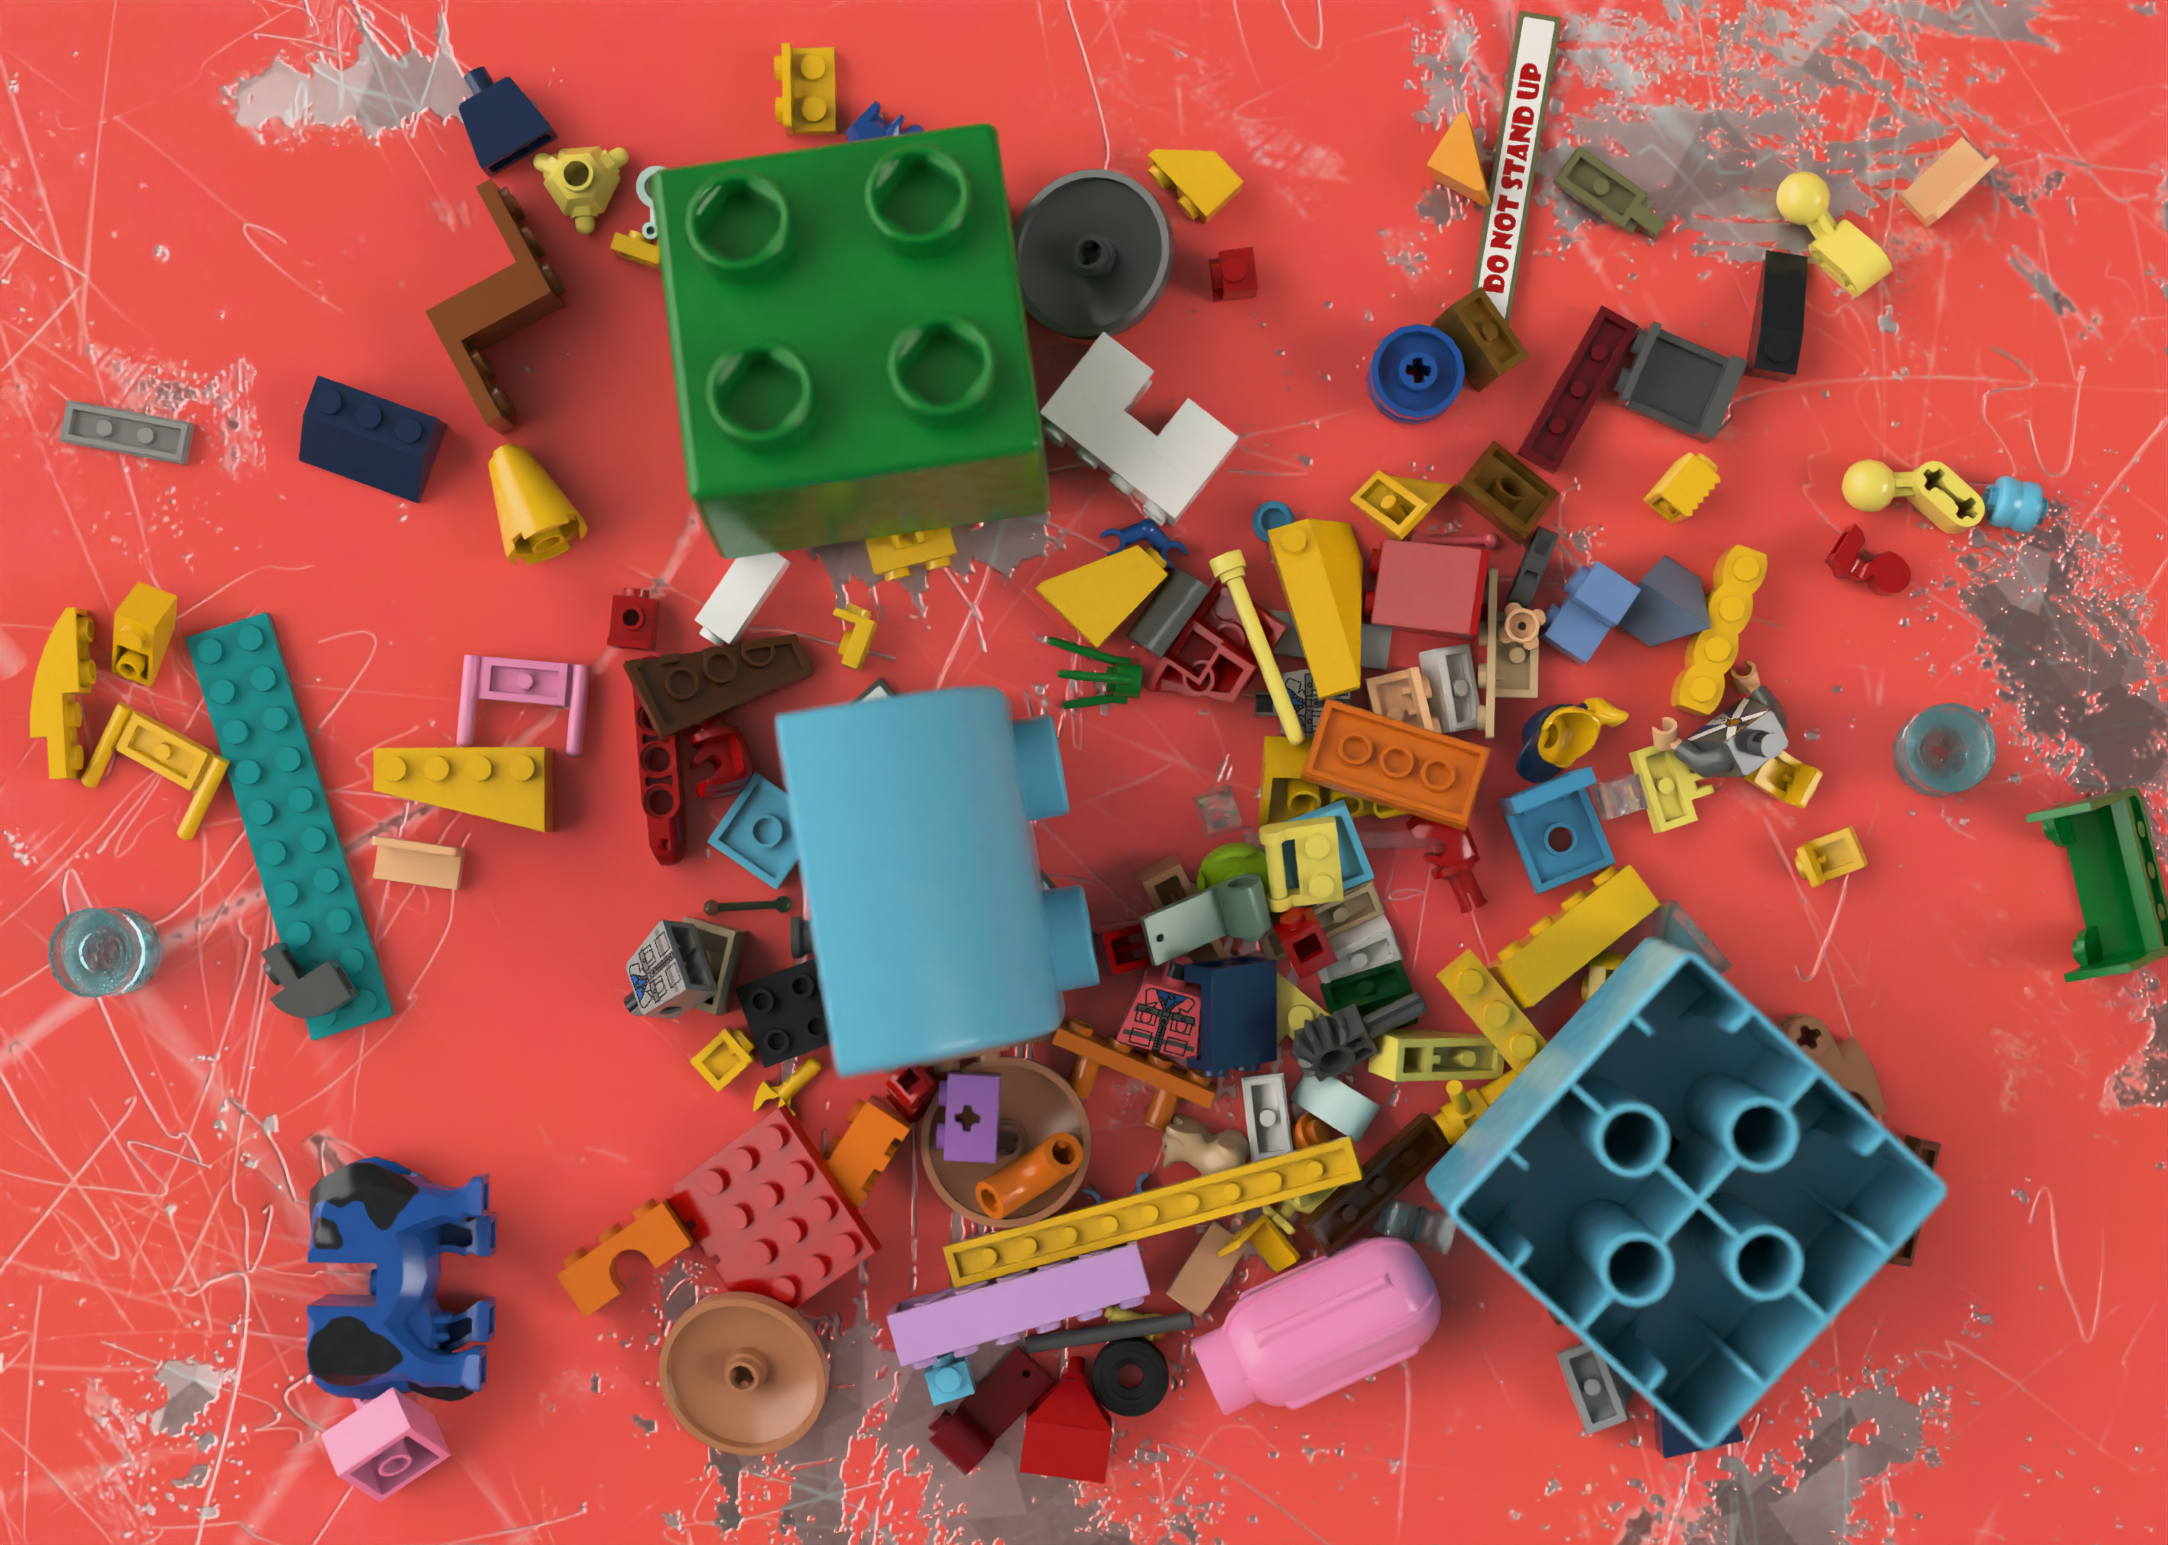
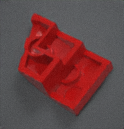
M1221 580L1215 582L1196 615L1188 620L1169 653L1162 657L1144 688L1153 692L1164 691L1184 694V696L1198 698L1201 696L1209 697L1213 700L1235 702L1260 671V668L1227 584L1222 585ZM1251 600L1270 649L1273 652L1290 625Z

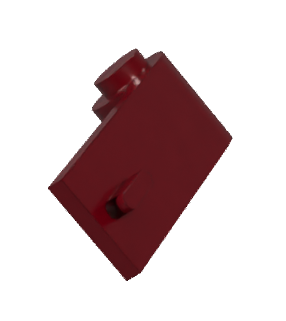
M1017 1345L976 1386L975 1394L968 1395L951 1413L943 1409L928 1425V1428L932 1431L928 1440L966 1475L988 1454L995 1441L1054 1383V1379Z

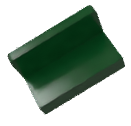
M1401 960L1335 979L1326 984H1319L1329 1016L1333 1012L1339 1011L1353 1003L1356 1004L1362 1016H1365L1413 993ZM1417 1017L1394 1029H1399L1402 1027L1415 1024L1419 1021V1019Z

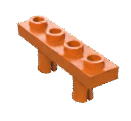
M1071 1018L1070 1022L1062 1019L1052 1044L1074 1052L1078 1056L1068 1083L1074 1088L1080 1098L1088 1099L1101 1067L1107 1066L1151 1084L1156 1088L1143 1121L1145 1125L1155 1130L1166 1131V1127L1169 1125L1180 1099H1187L1210 1109L1216 1095L1217 1084L1211 1081L1212 1077L1203 1076L1202 1070L1189 1067L1188 1071L1173 1066V1060L1161 1053L1149 1051L1148 1055L1132 1049L1133 1045L1116 1041L1117 1035H1110L1108 1039L1094 1033V1027L1082 1020Z

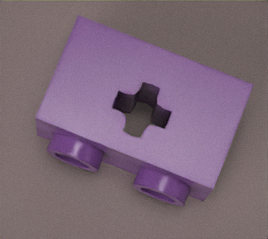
M950 1070L948 1081L940 1080L938 1105L946 1106L945 1124L938 1123L936 1149H944L943 1161L996 1163L1002 1073ZM966 1105L972 1106L973 1114L980 1115V1119L974 1120L971 1127H965L964 1119L957 1118V1114L962 1113Z

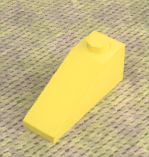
M1392 1029L1373 1038L1379 1053L1369 1058L1368 1072L1394 1082L1497 1079L1503 1075L1504 1058L1484 1034Z

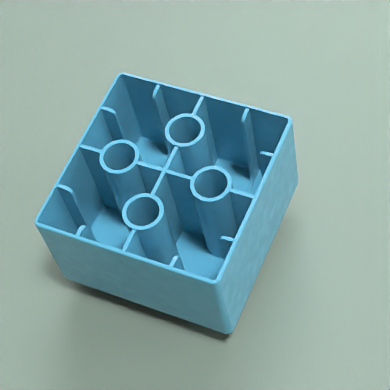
M1653 936L1645 938L1426 1176L1428 1189L1450 1218L1694 1443L1704 1449L1715 1447L1938 1207L1947 1194L1945 1183L1699 955ZM1669 1130L1680 1144L1663 1162L1669 1148Z

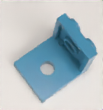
M1591 766L1573 769L1548 781L1538 783L1497 800L1535 894H1540L1616 863L1586 790L1587 786L1597 783ZM1556 827L1565 828L1571 836L1569 847L1562 852L1553 850L1548 843L1549 833Z

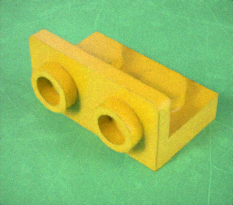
M781 43L782 55L774 56L775 81H782V97L775 98L776 123H783L787 136L837 135L835 48H792L790 43Z

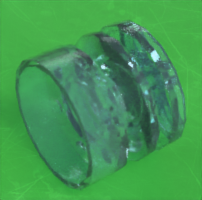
M1956 703L1934 705L1908 719L1897 732L1892 748L1894 768L1903 783L1918 794L1934 798L1952 796L1982 782L1991 770L1996 754L1994 733L1986 719L1971 707ZM1939 742L1941 743V749L1948 751V757L1941 759L1940 762L1937 755L1931 754V748L1939 745Z
M84 908L70 913L56 926L49 940L48 961L53 976L63 988L80 997L100 998L126 995L140 990L153 979L161 963L162 944L157 929L145 915L131 908ZM113 944H115L118 950L113 953V959H111L109 953L113 951Z

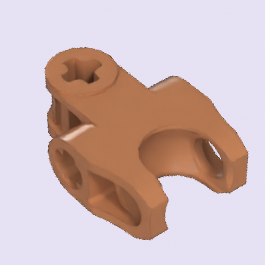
M1795 1013L1782 1021L1779 1030L1845 1091L1853 1092L1858 1097L1862 1106L1871 1115L1877 1118L1887 1112L1879 1089L1877 1074L1863 1048L1853 1036L1836 1045L1828 1027L1816 1017ZM1802 1027L1811 1030V1033L1806 1036L1807 1044L1797 1041L1802 1036L1800 1031Z

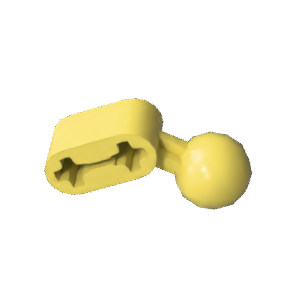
M1797 171L1787 176L1780 184L1777 192L1776 203L1779 212L1789 222L1808 227L1815 237V240L1808 245V250L1817 265L1853 297H1858L1892 272V265L1888 257L1876 243L1848 220L1842 219L1836 223L1827 210L1830 201V191L1827 183L1821 177L1809 171Z
M1866 459L1857 461L1850 466L1843 478L1841 489L1844 498L1854 509L1869 513L1880 511L1890 504L1893 497H1906L1911 504L1940 530L1948 534L1961 533L1975 526L1984 516L1985 506L1979 494L1948 466L1938 461L1926 462L1911 472H1893L1883 462ZM1926 477L1931 480L1928 487L1930 490H1927L1924 486L1927 481ZM1957 505H1959L1963 509V511L1960 513V517L1962 519L1958 518L1956 515L1959 509Z

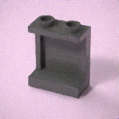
M1655 321L1646 330L1639 328L1629 350L1635 354L1629 369L1622 367L1613 386V390L1619 392L1614 404L1703 443H1709L1716 437L1748 361L1733 354L1727 358L1660 329L1662 324Z

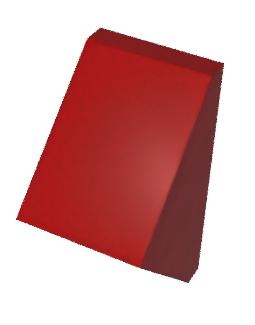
M1141 923L1096 934L1107 977L1151 965Z

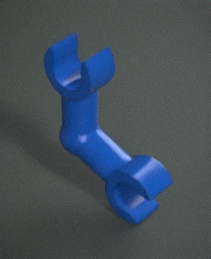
M1145 518L1139 523L1122 530L1107 529L1100 535V538L1116 535L1120 539L1119 548L1107 553V556L1123 551L1125 546L1145 538L1161 553L1160 556L1167 562V568L1174 569L1172 563L1166 558L1168 549L1172 547L1178 548L1184 555L1188 556L1186 547L1180 542L1171 541L1150 518Z

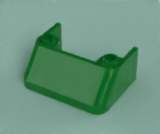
M2135 788L2117 790L2053 805L2026 814L2027 823L2042 820L2043 832L2049 841L2052 840L2057 847H2067L2086 928L2078 932L2077 939L2072 944L2073 956L2081 967L2065 973V981L2072 982L2128 973L2167 956L2168 900L2144 802L2138 790Z

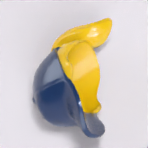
M1598 697L1586 699L1577 706L1557 704L1541 709L1531 716L1523 726L1521 736L1524 747L1517 759V773L1525 780L1533 783H1542L1550 780L1564 768L1570 767L1576 759L1593 748L1601 725L1618 726L1628 719L1629 714L1613 707L1610 703Z

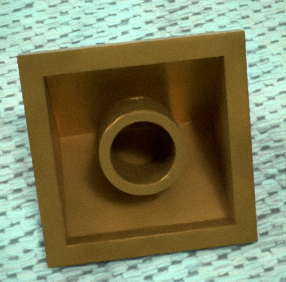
M1494 440L1452 491L1516 544L1523 541L1530 534L1559 494V492Z

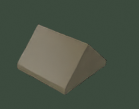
M684 916L682 922L695 924L718 989V993L694 1008L719 1016L728 1014L748 931Z

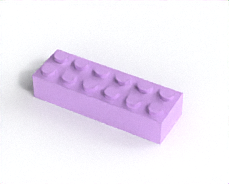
M1134 1240L958 1288L953 1286L891 1304L886 1317L900 1366L911 1364L912 1369L916 1370L937 1363L936 1357L949 1352H953L954 1358L975 1353L979 1350L978 1345L987 1341L994 1340L996 1346L1011 1343L1020 1339L1019 1333L1025 1330L1036 1328L1038 1334L1055 1330L1062 1326L1060 1321L1066 1318L1077 1316L1078 1321H1086L1103 1315L1102 1308L1115 1304L1119 1305V1309L1135 1307L1144 1303L1143 1296L1149 1295L1151 1292L1138 1242Z

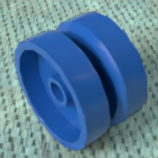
M1420 324L1400 327L1384 338L1369 362L1366 377L1369 397L1379 412L1394 422L1407 425L1431 422L1448 409L1462 389L1465 374L1462 353L1451 337L1435 327ZM1410 370L1418 371L1421 374L1420 383L1414 382L1413 375H1406V373Z

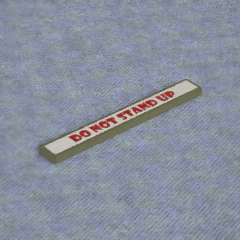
M1519 11L1517 15L1488 186L1491 204L1485 205L1471 292L1482 286L1508 325L1510 323L1561 21L1560 17Z

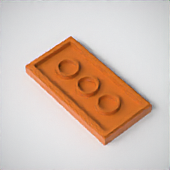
M1326 698L1303 768L1301 780L1466 831L1491 749Z

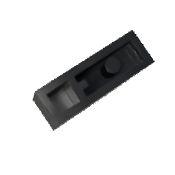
M1770 250L1764 252L1746 359L1748 363L1745 367L1744 375L1786 382L1796 375L1803 337L1808 257Z

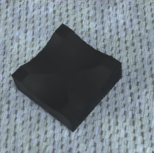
M817 958L735 988L764 1068L832 1043Z

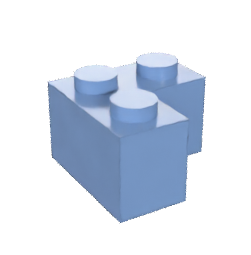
M1600 561L1588 567L1582 565L1580 569H1576L1563 587V590L1568 593L1559 607L1553 603L1545 613L1546 621L1542 625L1544 630L1539 636L1541 640L1580 666L1589 661L1610 628L1618 625L1641 591L1640 588Z

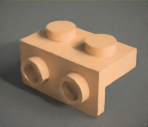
M1418 666L1363 680L1371 712L1442 734L1439 720L1436 715H1430L1427 699L1432 698L1427 674H1420Z

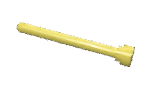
M1238 549L1219 555L1209 561L1214 577L1216 579L1220 578L1222 585L1227 584L1289 743L1294 746L1301 745L1305 739L1303 730L1243 580V577L1246 576L1244 568L1247 565L1242 552Z

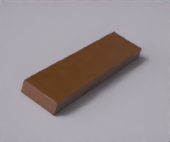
M1419 1113L1361 1166L1364 1175L1362 1180L1341 1185L1300 1222L1322 1255L1331 1257L1449 1148V1145L1428 1114Z

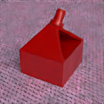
M1070 1357L1068 1359L1067 1373L1062 1376V1381L1040 1396L1027 1409L1019 1472L1105 1484L1112 1438V1417L1088 1387L1087 1378L1084 1376L1085 1360L1082 1357Z

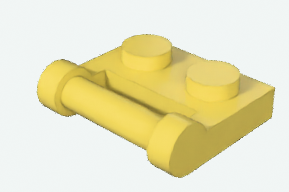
M1334 816L1273 823L1259 828L1260 843L1265 845L1270 889L1266 899L1269 911L1284 912L1292 907L1344 901L1337 826ZM1294 839L1299 888L1287 889L1282 843L1286 840Z

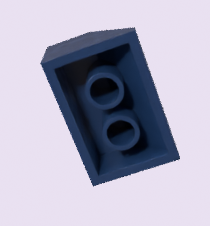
M318 375L303 414L299 461L419 504L448 425L436 417Z

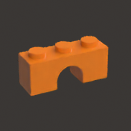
M652 1198L632 1212L636 1220L622 1229L617 1222L597 1236L601 1244L587 1253L584 1247H581L562 1261L566 1269L556 1276L585 1318L626 1289L616 1271V1260L620 1252L629 1249L638 1250L645 1254L655 1269H657L694 1242L689 1233L690 1230L682 1223L668 1202V1198L659 1204Z

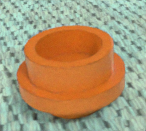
M1306 1113L1301 1115L1292 1124V1141L1297 1150L1324 1143L1329 1140V1129L1324 1121L1312 1113Z

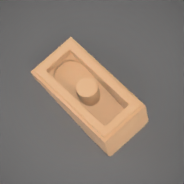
M1213 1220L1165 1289V1293L1201 1318L1248 1244L1244 1242L1240 1247L1220 1258L1216 1252L1234 1234Z

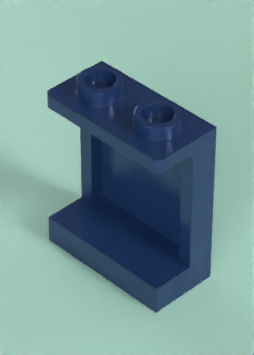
M1242 955L1184 964V981L1201 984V1055L1186 1057V1066L1201 1069L1203 1076L1223 1077L1228 1075V1069L1257 1071L1260 1069V1064L1277 1061V960L1253 955Z

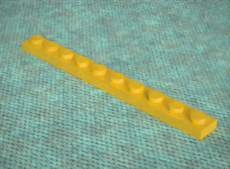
M1350 1135L1053 1215L1030 1225L1005 1228L946 1244L943 1247L954 1288L1355 1182L1362 1180L1364 1175L1353 1137Z

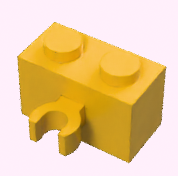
M950 527L865 539L874 575L876 577L884 575L886 582L909 577V569L925 565L927 571L948 567L951 565L950 558L958 556Z

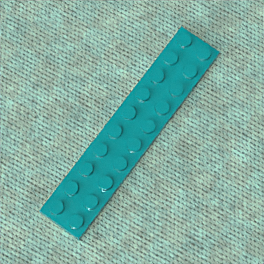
M265 612L186 637L185 639L222 757L230 761L227 773L280 942L287 943L306 974L326 961L337 959L360 994L332 1013L305 1018L311 1040H318L396 1015L270 613Z

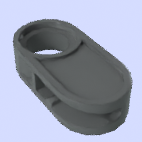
M1538 525L1513 580L1506 602L1518 603L1521 608H1528L1558 539V533Z

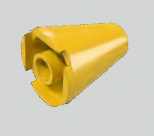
M509 443L497 448L493 452V457L490 459L488 466L504 550L511 564L517 565L516 559H524L526 565H534L550 560L571 549L568 541L576 534L579 540L586 535L588 528L582 516L527 447Z

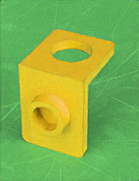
M1265 1214L1243 1225L1216 1252L1221 1258L1240 1247L1248 1239L1275 1272L1285 1269L1300 1259V1255L1288 1242L1283 1231L1276 1227Z

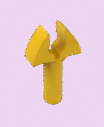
M809 1057L780 1086H770L764 1080L756 1093L753 1112L757 1111L764 1104L765 1100L780 1097L781 1100L778 1103V1108L786 1104L795 1116L797 1112L791 1107L792 1097L822 1069L820 1062L814 1057Z

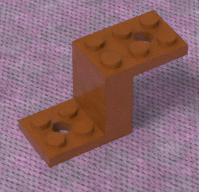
M489 179L476 186L516 263L425 312L486 425L500 435H503L516 428L511 418L512 415L516 414V410L505 391L501 392L497 385H493L491 379L496 377V373L486 355H481L480 352L564 307L565 304L560 294L566 290L555 270L551 269L547 261L542 263L540 257L546 253L535 233L531 232L527 224L522 225L520 223V220L526 218L516 197L511 195L506 186L500 189L492 179Z

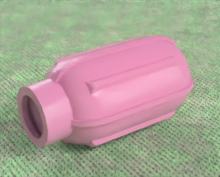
M1385 1236L1371 1239L1360 1238L1340 1247L1331 1257L1323 1255L1244 1291L1229 1311L1223 1326L1191 1340V1343L1224 1416L1257 1401L1270 1406L1288 1407L1291 1410H1295L1416 1355L1419 1352L1420 1346L1430 1340L1438 1327L1442 1306L1437 1287L1425 1262L1408 1242L1399 1238Z

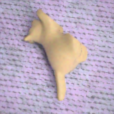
M1180 1113L1174 1114L1173 1124H1169L1166 1127V1131L1161 1137L1163 1153L1165 1155L1163 1167L1168 1168L1175 1162H1188L1198 1169L1202 1175L1245 1164V1160L1251 1154L1249 1142L1241 1132L1225 1129L1224 1132H1220L1217 1135H1210L1199 1121ZM1246 1211L1235 1213L1237 1218L1242 1221L1247 1217Z

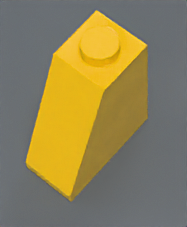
M1139 545L1043 581L1036 587V591L1097 650L1167 579L1168 574L1163 570L1167 562L1153 548L1149 547L1144 551Z

